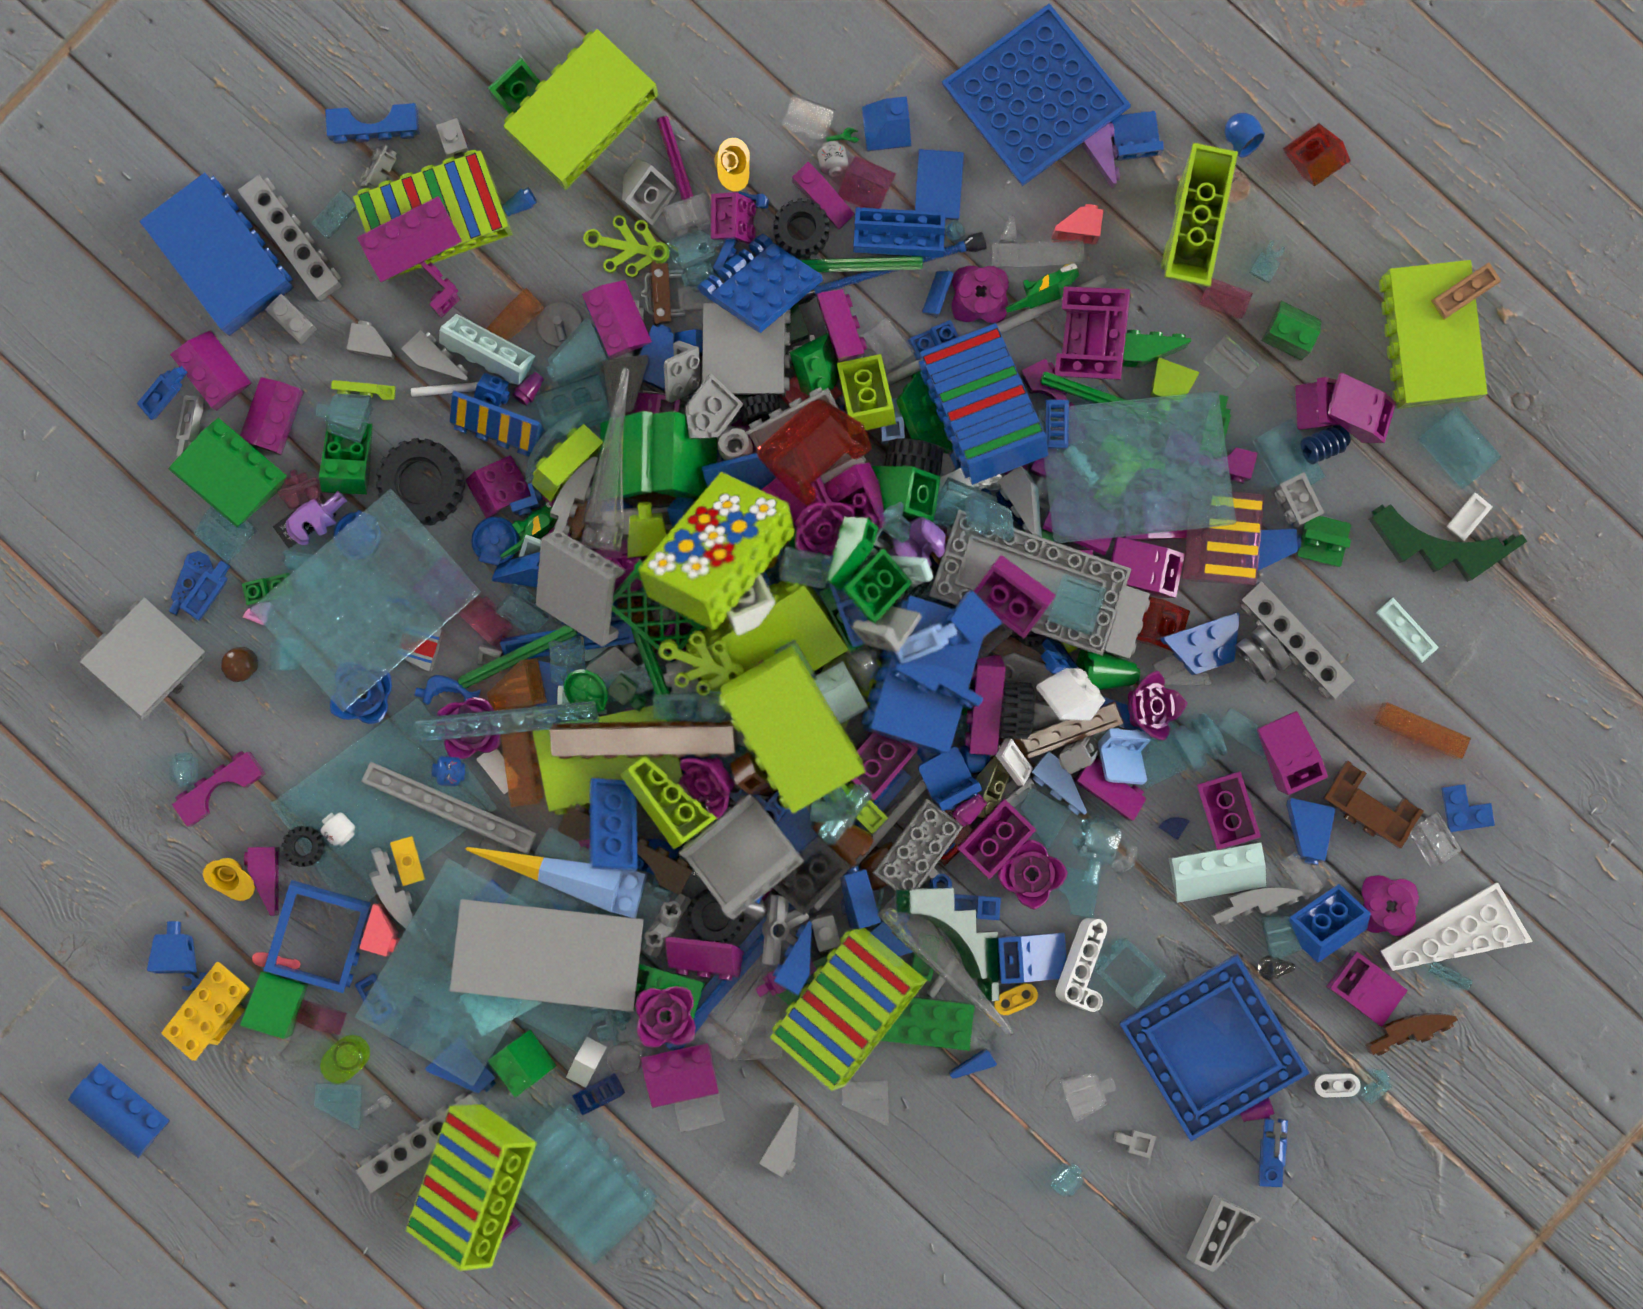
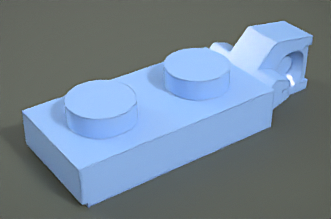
M953 623L944 627L941 624H934L910 634L903 646L896 652L900 664L944 648V645L948 644L947 639L957 635L956 627Z

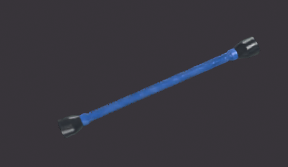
M983 233L972 234L965 240L958 242L956 245L954 244V246L945 247L943 257L952 255V253L978 252L987 249ZM921 256L923 263L941 258ZM897 270L866 271L855 274V276L852 275V277H844L841 280L838 279L822 284V286L817 285L799 300L798 304L802 305L810 302L818 293L828 292L831 289L836 290L837 288H842V286L845 287V285L856 284V282L859 283V281L869 280L870 278H875V276L886 275V273L889 274V272L892 273Z

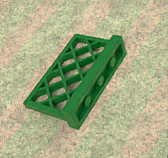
M639 560L634 566L635 570L613 593L612 611L658 651L660 645L656 641L660 640L661 644L664 640L676 639L678 649L682 650L693 632L699 631L701 628L704 630L707 626L675 611V619L663 620V609H668L669 607L661 603L659 605L647 606V593L639 572L643 562ZM637 577L642 581L643 591L630 592V584ZM643 595V606L631 607V596ZM627 596V608H616L613 605L618 597ZM659 609V620L647 621V610ZM643 611V622L634 623L631 621V612ZM689 622L693 626L687 634H679V623ZM663 624H675V635L663 636ZM659 625L660 636L650 637L647 633V626ZM664 649V653H665V654H667V655L672 654V651H671L670 653H668V652Z

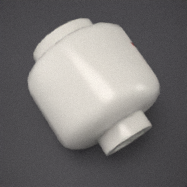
M331 812L322 820L324 826L321 828V833L333 846L340 845L342 847L355 835L353 833L355 826L344 813L334 815Z

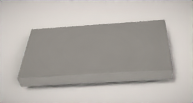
M926 799L876 867L873 874L895 890L919 889L963 826Z

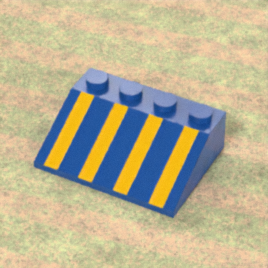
M456 391L452 393L450 423L454 425V430L464 434L467 431L475 433V438L486 442L488 439L497 441L496 445L504 449H509L510 446L518 449L517 453L526 457H530L531 454L537 455L546 431L540 422Z

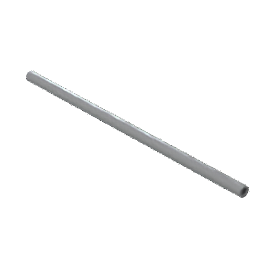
M1100 275L1076 287L1101 288L1107 285L1104 276ZM1063 297L1032 309L1029 308L996 323L1000 333H1004L1062 306ZM921 359L886 374L888 386L921 371L918 364ZM841 395L838 398L841 405L845 406L844 397Z

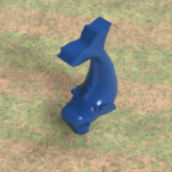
M435 675L428 679L425 689L416 687L414 696L423 698L422 702L429 705L433 696L449 691L462 694L465 702L469 698H479L481 689L470 692L452 678Z

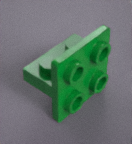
M1318 516L1305 522L1301 536V547L1298 548L1297 556L1340 567L1345 550L1350 547L1351 539L1348 536L1351 524L1323 516Z

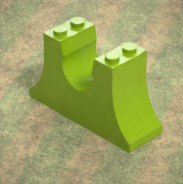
M1198 143L1192 144L1187 164L1178 182L1175 195V217L1170 237L1164 248L1160 269L1165 270L1164 278L1210 287L1238 152Z

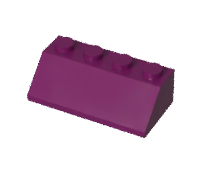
M439 196L357 237L381 283L462 242Z
M993 655L976 660L971 680H974V685L969 690L984 699L979 707L972 706L971 710H967L966 723L970 724L969 732H965L964 745L968 746L970 754H997L1005 677V665L1001 655Z

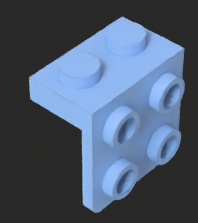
M1111 728L1102 736L1097 743L1106 781L1140 785L1147 781L1141 751L1151 741L1150 735L1139 730Z

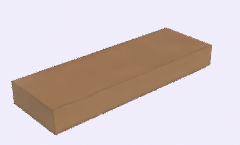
M1488 262L1434 298L1431 302L1442 318L1446 319L1502 280Z

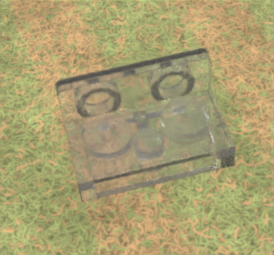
M1439 812L1433 813L1415 825L1410 833L1412 840L1417 844L1425 861L1431 868L1445 863L1462 851Z

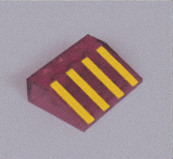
M1191 489L1183 579L1192 582L1256 585L1265 495L1211 489Z

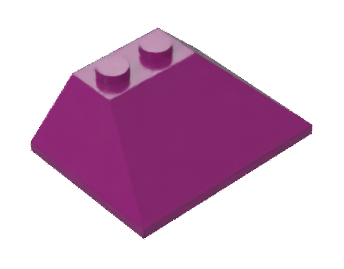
M1064 286L1062 309L1067 313L1062 354L1057 353L1054 375L1060 377L1121 380L1130 289Z

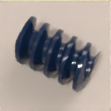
M1335 425L1326 430L1319 431L1301 440L1303 456L1308 463L1316 464L1318 461L1320 462L1331 458V456L1338 455V453L1345 452L1346 447L1350 444L1351 437L1349 432L1341 425Z

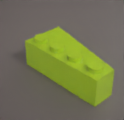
M643 757L620 774L673 849L682 845L716 819L712 813L704 810L698 801L690 798L684 792V789L668 779L667 775L646 757Z

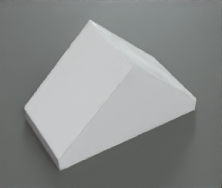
M586 1037L566 1078L586 1088L607 1046Z

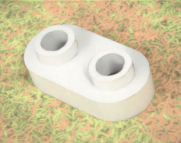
M1350 1073L1321 1074L1315 1078L1313 1087L1315 1092L1322 1097H1351L1359 1092L1360 1081L1355 1075ZM1349 1080L1351 1082V1086L1346 1089L1344 1087V1082ZM1327 1081L1328 1088L1322 1089L1321 1083Z

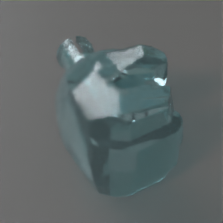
M1100 816L1082 820L1080 826L1082 836L1081 838L1074 837L1073 844L1078 850L1079 857L1088 862L1083 882L1097 885L1101 866L1112 865L1122 834V829L1116 826L1114 822Z

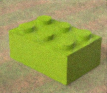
M878 354L837 363L851 432L855 433L896 424L882 355Z
M585 424L578 429L574 427L566 436L568 439L563 444L561 442L557 443L551 450L552 454L548 458L544 456L536 464L537 469L533 472L534 478L531 484L550 502L559 495L565 483L578 468L599 454L603 441Z

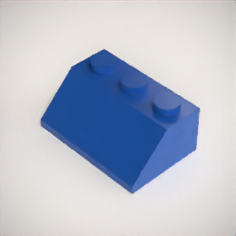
M1338 884L1292 915L1289 921L1301 948L1318 963L1367 930L1371 913Z

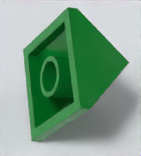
M520 57L488 87L491 96L508 114L516 113L521 108L520 103L527 96L531 97L536 92L535 89L541 81Z

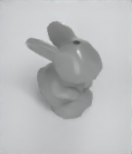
M729 425L721 436L717 437L718 451L725 461L753 454L752 441L743 429Z

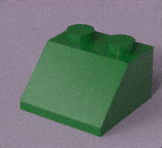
M828 333L789 352L801 392L809 395L810 392L819 387L822 390L828 388L829 391L834 389L839 373L837 359Z

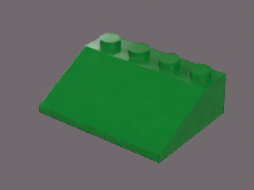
M219 417L196 437L168 469L237 528L281 490L287 477L286 474Z

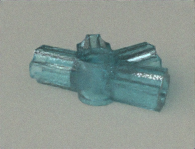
M856 784L846 796L840 786L823 796L825 802L814 801L811 803L810 821L825 822L818 832L822 841L828 845H835L843 833L853 826L855 818L872 798V793L868 787L863 784Z

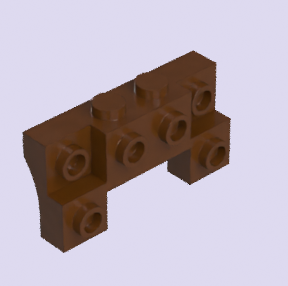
M1345 761L1323 799L1344 813V819L1354 825L1356 822L1364 827L1362 830L1372 837L1375 835L1380 836L1398 849H1401L1424 810L1417 808L1408 802L1409 800L1406 798H1402L1394 811L1358 788L1367 773L1353 766L1350 761Z

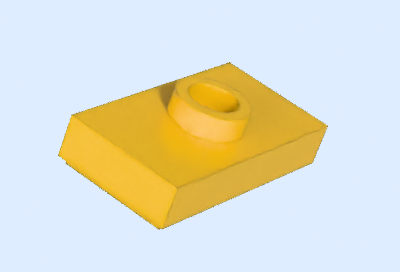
M413 836L390 842L402 885L406 886L425 880Z

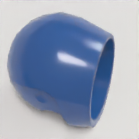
M1248 113L1233 115L1225 125V137L1228 143H1232L1233 151L1238 152V156L1241 158L1254 152L1265 137L1260 122L1255 116ZM1254 137L1253 141L1243 149L1246 143Z

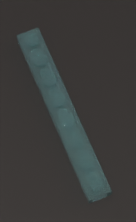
M595 701L416 718L415 726L420 742L548 730L554 723L599 722V715Z

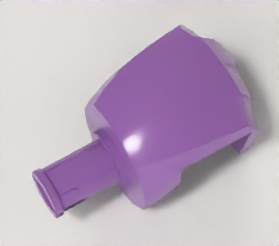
M337 490L324 504L316 499L302 504L286 520L288 535L298 544L307 546L310 543V537L303 528L304 523L309 522L319 536L327 533L326 527L337 524L333 513L347 502V499Z
M919 517L897 532L893 538L894 547L886 552L891 556L927 558L929 566H931L929 556L932 551L939 558L945 553V534L929 519Z

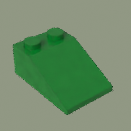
M882 548L869 556L858 567L843 590L868 620L876 623L913 582Z

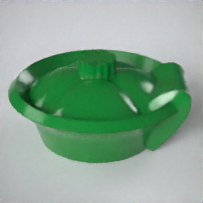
M576 670L567 676L564 683V693L573 708L584 713L586 717L605 710L608 694L605 682L599 675L588 670Z

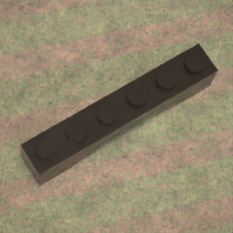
M579 803L576 806L570 804L557 831L576 841L589 840L590 814L587 813L589 809ZM638 835L637 854L648 863L659 885L680 895L692 873V868L689 867L690 863L681 857H678L677 860L670 857V852L660 846L657 849L648 845L650 841Z

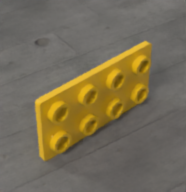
M216 962L163 1029L162 1035L188 1058L195 1061L208 1044L218 1045L246 1010L240 1003L250 992V987L222 963Z

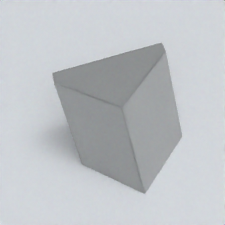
M482 644L479 647L477 664L485 665L502 657V649Z

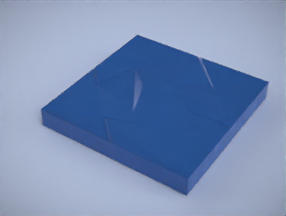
M1238 953L1120 1021V1026L1190 1142L1309 1074L1308 1068Z

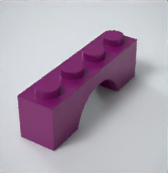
M1046 358L1021 371L1020 375L1030 393L1044 394L1052 400H1067L1065 397L1067 393L1041 384L1040 380L1044 372L1055 374L1053 363H1048ZM1072 402L1069 403L1068 447L1084 442L1087 439L1085 435L1088 434L1083 422H1078L1075 416L1078 413ZM1055 427L1052 431H1063V427ZM1052 436L1054 440H1063V436ZM1060 449V453L1064 452L1066 449Z
M1170 430L1167 433L1161 458L1166 459L1165 463L1179 466V463L1188 465L1187 469L1196 472H1200L1201 469L1210 471L1209 475L1222 478L1225 475L1231 477L1233 482L1244 484V481L1248 482L1252 477L1258 453L1236 447L1225 458L1209 459L1197 451L1192 435Z
M241 751L231 758L233 762L226 767L224 764L220 765L212 771L213 776L208 779L205 777L194 784L195 788L190 792L185 790L175 797L177 801L172 806L187 827H192L210 814V796L219 785L225 782H234L242 787H249L266 775L251 752L243 753Z

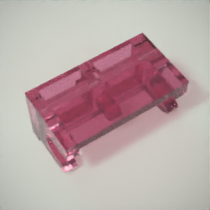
M1212 278L1210 287H1205L1199 304L1241 320L1243 315H1245L1253 293Z

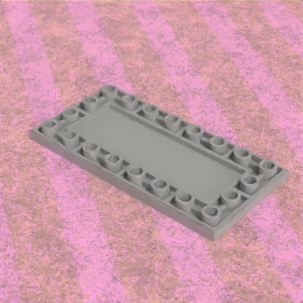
M959 509L929 596L957 606L967 592L975 590L998 557L1003 555L1056 595L1030 631L1098 655H1103L1131 568Z
M461 899L450 991L633 1011L644 919Z

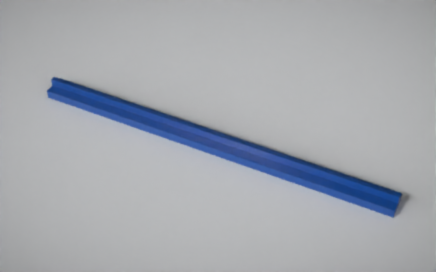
M901 769L876 800L872 802L883 812L912 777L904 769ZM852 814L846 819V821L867 831ZM828 850L825 851L827 857L820 866L815 864L812 867L808 864L782 895L789 896L788 911L798 906L803 907L838 865ZM766 915L738 947L744 951L740 978L732 977V981L720 980L718 975H714L703 988L694 1017L695 1033L763 954L764 935L762 933V926L766 921ZM777 924L773 927L774 935L778 932ZM669 1042L664 1043L672 1051L683 1049V1047L686 1045H674Z

